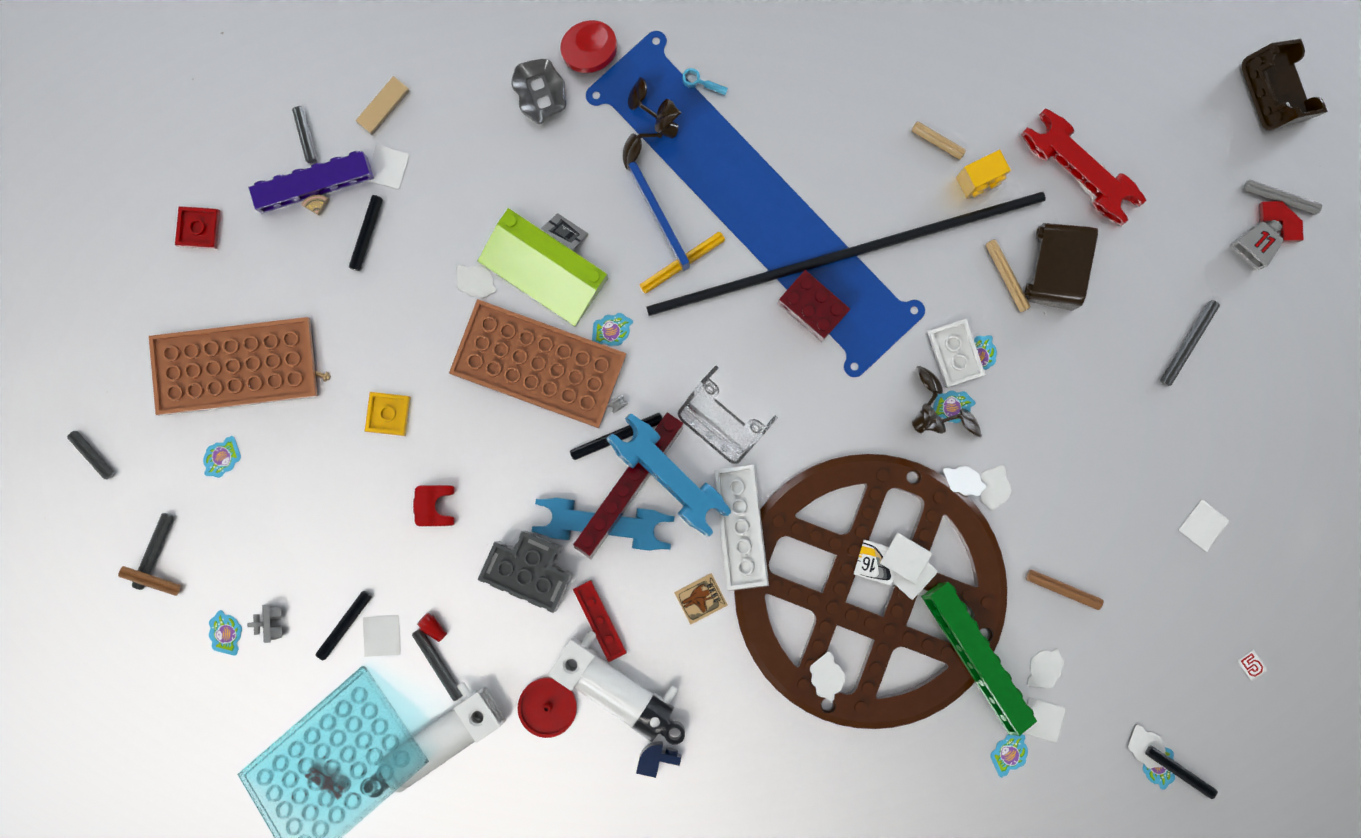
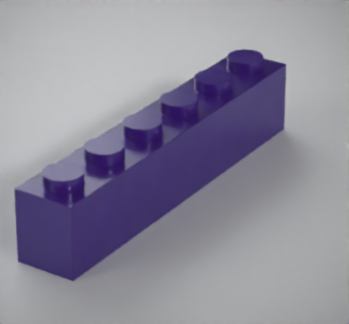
M353 151L346 157H334L330 159V162L315 163L310 168L296 169L288 175H276L269 181H257L248 188L255 210L263 214L302 202L310 196L324 195L374 179L366 154L363 151Z

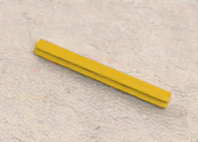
M717 232L687 252L686 256L689 263H693L725 241L723 234ZM675 260L640 284L641 290L644 293H648L681 271L682 268L678 260Z

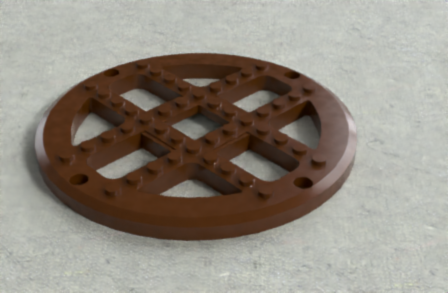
M860 454L831 459L812 466L783 484L760 509L769 586L734 590L735 610L745 645L760 671L774 688L807 713L831 723L861 729L894 728L925 719L953 703L975 682L951 643L906 626L917 596L911 600L894 584L883 616L846 603L856 576L854 571L863 541H869L884 498L890 489L895 488L914 495L921 501V510L909 540L930 551L944 515L960 537L970 560L974 586L937 573L923 589L929 591L938 583L943 582L952 584L957 591L956 594L959 599L969 608L971 618L977 622L978 629L985 628L988 631L987 639L993 652L1001 636L1007 608V579L1002 553L995 534L976 504L968 496H964L960 492H953L946 477L935 470L914 461L889 455ZM909 472H914L917 475L916 482H908L907 474ZM858 484L865 485L850 528L845 534L834 533L798 519L795 516L796 513L812 501L829 492ZM788 536L835 555L821 592L775 575L770 571L769 561L776 543L781 537ZM765 594H770L808 609L814 614V623L798 665L792 663L773 632L767 612ZM838 625L871 638L872 641L853 690L846 693L841 691L836 693L832 701V707L826 710L821 705L822 701L826 698L817 695L816 687L811 682L812 673L810 672V667L827 653L834 631ZM898 647L908 648L945 663V666L933 676L910 689L876 697L891 654Z

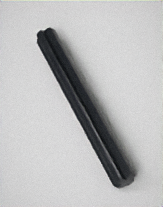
M656 413L642 419V421L654 427L663 418L660 413ZM630 425L570 450V455L573 460L582 458L610 446L606 439L610 434H614L621 440L633 436V429Z

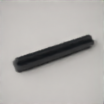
M371 196L349 264V268L352 270L360 271L383 201L380 196Z
M362 591L316 652L317 658L322 661L326 660L372 598L368 592Z
M1149 746L1145 751L1148 757L1208 798L1214 799L1218 794L1217 789L1157 748Z

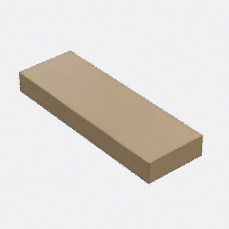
M393 76L355 121L370 134H373L410 91L409 88Z

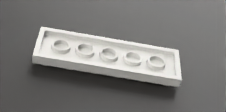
M755 465L714 470L716 491L722 496L724 502L731 510L729 516H723L719 513L727 590L733 591L769 586Z

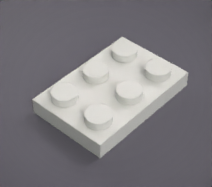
M967 319L927 332L946 388L985 376Z

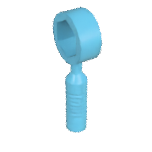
M689 68L683 73L682 81L686 87L693 88L700 83L707 89L726 95L727 87L709 80H701L700 74L696 69ZM689 73L696 75L697 80L693 83L686 81L685 76Z

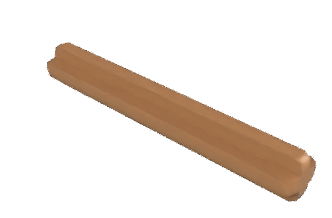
M1029 570L1027 573V581L1096 610H1100L1103 606L1104 600L1037 571Z

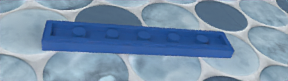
M632 162L628 164L637 186L682 270L689 269V260L637 163Z

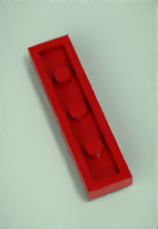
M592 580L574 588L573 591L593 632L596 633V638L608 662L626 654L627 651Z

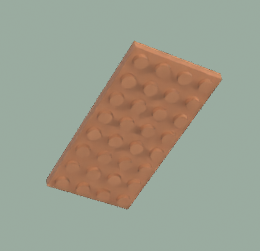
M477 299L449 374L600 428L627 353Z
M309 317L149 336L155 414L158 416L318 397Z

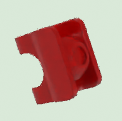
M422 485L415 488L413 513L417 526L454 525V517L440 515L435 510L437 499L442 496L453 495L454 486Z

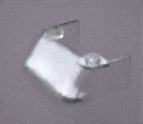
M716 365L700 381L678 410V417L727 461L738 464L778 417L774 415L766 426L756 419H751L746 424L716 399L719 395V388L711 380L712 376L719 369Z

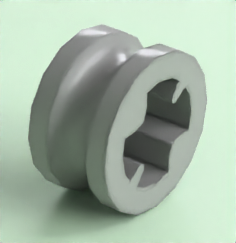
M623 395L608 404L609 407L613 408V413L628 404L627 401L623 400Z

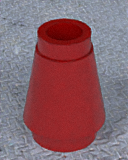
M426 613L417 623L420 627L419 630L438 642L447 635L434 615Z

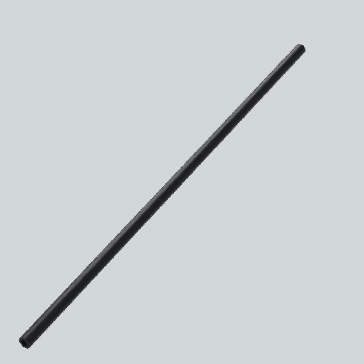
M1039 192L647 306L646 309L649 316L803 272L804 270H810L1044 202L1046 197L1044 192Z

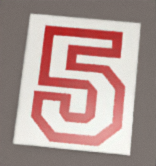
M1254 650L1237 660L1251 681L1267 670Z

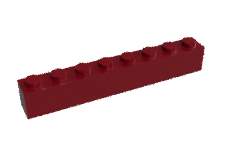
M667 412L655 428V431L661 437L655 445L664 454L667 453L683 430L684 423ZM639 462L634 468L628 466L574 542V548L589 559L593 558L651 474Z

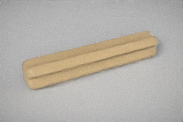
M918 121L912 128V132L957 159H961L966 152L961 146Z

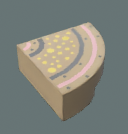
M313 195L306 198L301 205L320 215L329 198L323 195Z

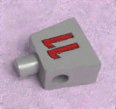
M1272 220L1269 225L1261 222L1231 243V246L1256 269L1260 270L1270 264L1283 243V238L1277 234L1281 230L1282 225L1276 220Z

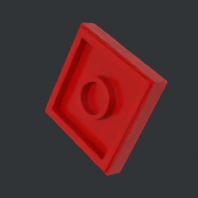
M179 206L175 246L217 249L220 210Z

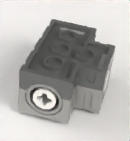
M521 531L519 541L515 547L507 546L501 541L493 543L477 580L483 583L486 582L494 588L506 591L510 595L527 600L535 606L543 607L547 611L554 613L558 610L573 573L562 570L555 565L563 546L531 532Z

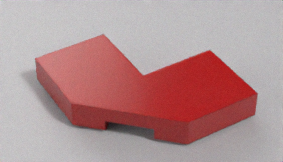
M1282 201L1259 203L1260 223L1271 222L1272 220L1280 222L1282 225L1280 236L1283 238V242H1300L1304 240L1303 220Z

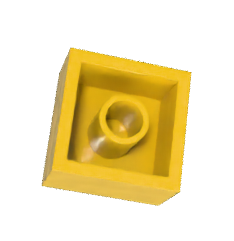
M999 149L965 166L956 176V179L965 197L973 196L975 198L983 194L987 188L994 189L1001 185V182L1007 179L1006 175L1011 169Z

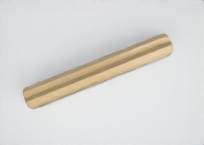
M995 239L987 242L986 247L1019 311L1024 312L1028 310L1030 304L998 242Z

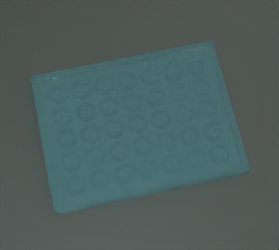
M361 666L237 775L274 838H342L425 766L429 760L365 666Z

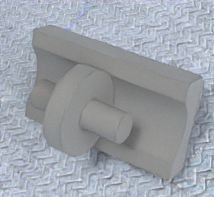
M262 605L263 622H260V614H253V622L247 623V627H254V635H260V627L263 626V642L271 643V640L282 638L281 626L270 627V619H281V608Z

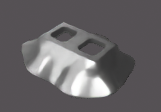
M531 60L516 66L511 85L513 90L519 95V108L525 116L536 124H542L547 118L566 108L564 97L565 81L555 70L550 60ZM541 78L545 85L544 88L534 91L530 84L531 81ZM548 96L551 105L542 109L539 108L537 100Z

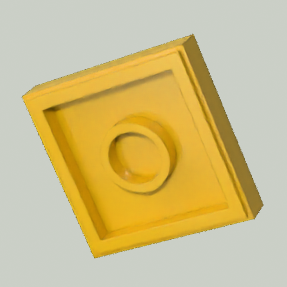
M370 392L365 432L406 436L411 397Z

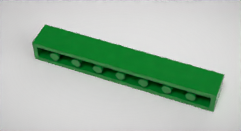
M949 582L938 583L922 595V599L1007 733L1015 736L1022 735L1037 722L1033 710L1025 703L1021 691L1011 681V675L1002 667L1001 660L990 648L988 639L981 634L977 622L969 615L967 606L957 596L955 587Z

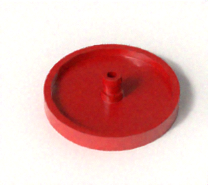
M595 20L583 21L571 27L563 36L560 46L566 65L580 73H592L605 68L614 59L618 48L617 39L611 27Z
M551 677L539 678L531 682L523 690L518 701V716L522 725L531 734L542 738H552L564 733L573 723L577 713V701L574 692Z

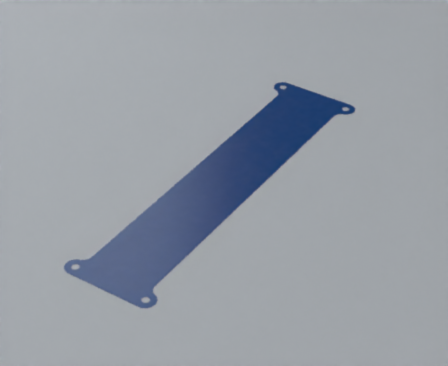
M652 31L587 89L586 99L588 103L594 106L601 104L611 105L638 134L657 133L654 128L656 122L654 116L639 106L635 110H631L628 107L630 91L639 77L643 78L647 85V94L642 100V104L657 114L659 106L665 99L673 101L681 112L673 121L679 127L677 135L673 139L663 135L662 138L643 137V139L768 271L849 248L695 87L689 88L683 84V74L664 54L667 39L662 32ZM655 37L660 39V43L657 45L652 42ZM594 92L600 93V97L598 99L593 98L592 95ZM857 256L806 270L850 308V311L829 333L846 353L844 371L850 377L861 376L921 320L925 314V307L922 302L918 300L900 301ZM803 272L777 280L788 290ZM912 307L918 308L917 314L911 313ZM852 363L858 364L857 370L851 369Z

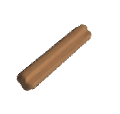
M122 566L118 573L120 578L177 596L181 589L179 584L126 566Z

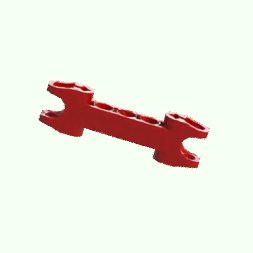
M1045 108L1039 116L1045 124L1047 132L1039 134L1027 127L1021 133L1023 139L1040 159L1048 161L1052 156L1097 197L1092 204L1100 214L1121 226L1124 225L1128 218L1121 208V201L1127 200L1139 207L1146 202V198L1136 183L1122 173L1118 174L1116 178L1112 176L1070 137L1074 133L1072 125L1063 117Z

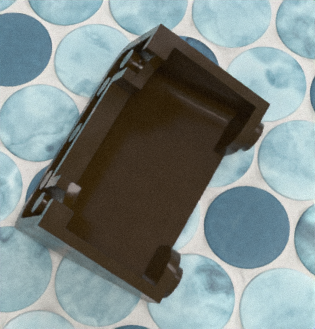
M1302 39L1271 43L1247 56L1242 62L1244 77L1261 124L1266 130L1279 129L1328 112L1323 99L1320 97L1307 99L1296 70L1295 63L1302 60L1305 55Z
M1043 223L1041 226H1038L1036 238H1038V242L1041 245L1034 279L1030 284H1026L1024 291L1028 302L1073 311L1083 305L1097 243V228Z

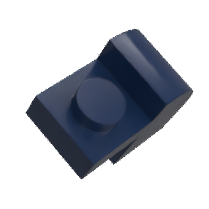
M662 741L652 742L642 750L636 774L656 778L659 762L680 766L681 754L678 753V750L666 748V751L662 750Z

